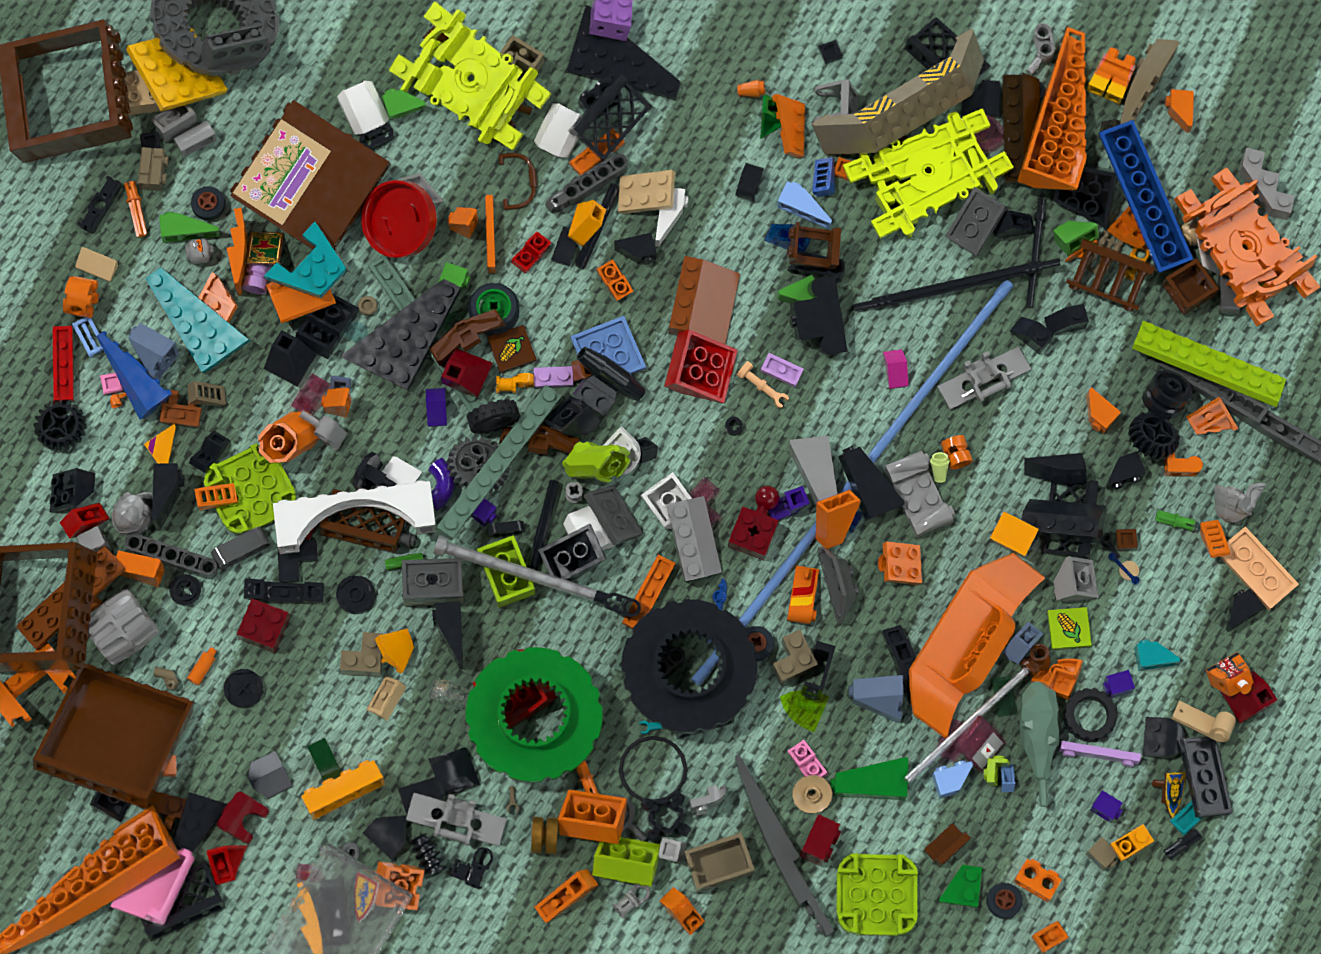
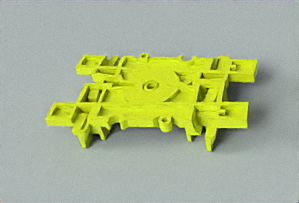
M434 1L423 17L435 25L436 28L420 44L423 48L420 56L416 59L415 63H412L398 54L389 71L405 81L400 90L407 93L415 78H417L418 80L414 88L428 96L434 95L430 99L433 105H439L442 102V105L456 113L461 121L465 116H469L470 122L468 126L476 127L482 131L478 138L479 142L490 144L494 138L511 150H514L523 133L509 125L513 114L525 98L541 109L552 93L534 80L538 75V71L535 68L530 67L519 81L518 78L523 70L515 64L510 65L513 61L512 55L504 54L502 57V54L487 42L485 36H482L480 40H476L475 35L478 30H471L462 23L466 18V14L462 10L457 9L452 15ZM441 33L449 38L444 43L436 40ZM433 57H436L441 62L448 60L455 65V68L453 69L446 65L438 67L430 62ZM472 74L474 75V80L470 82L468 76Z
M983 109L965 115L960 118L956 111L947 115L948 123L940 126L933 125L935 131L933 134H928L926 129H923L921 134L904 140L902 145H900L899 140L891 143V148L886 147L879 150L873 157L875 161L873 165L867 153H859L861 158L843 165L850 184L868 177L870 183L876 186L875 200L885 214L872 220L871 225L880 239L899 229L908 238L912 237L915 230L913 224H917L918 219L922 217L928 218L927 209H933L937 213L939 208L954 201L958 194L961 200H966L969 195L968 191H972L974 187L978 189L983 188L980 180L984 181L991 194L996 192L998 184L995 179L1013 170L1014 167L1005 152L987 160L977 143L974 134L990 128V123ZM931 168L932 172L928 174L925 172V169ZM895 178H898L899 180L910 178V180L904 182L901 185L898 181L895 182ZM889 181L894 182L889 186H886L885 182ZM896 201L900 206L891 210L890 205L895 204Z

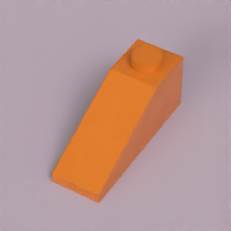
M588 869L578 871L538 903L535 909L544 922L548 923L586 896L599 884Z

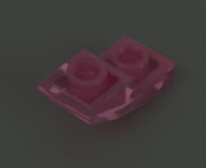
M312 373L303 389H300L291 406L299 411L304 410L311 413L330 383Z

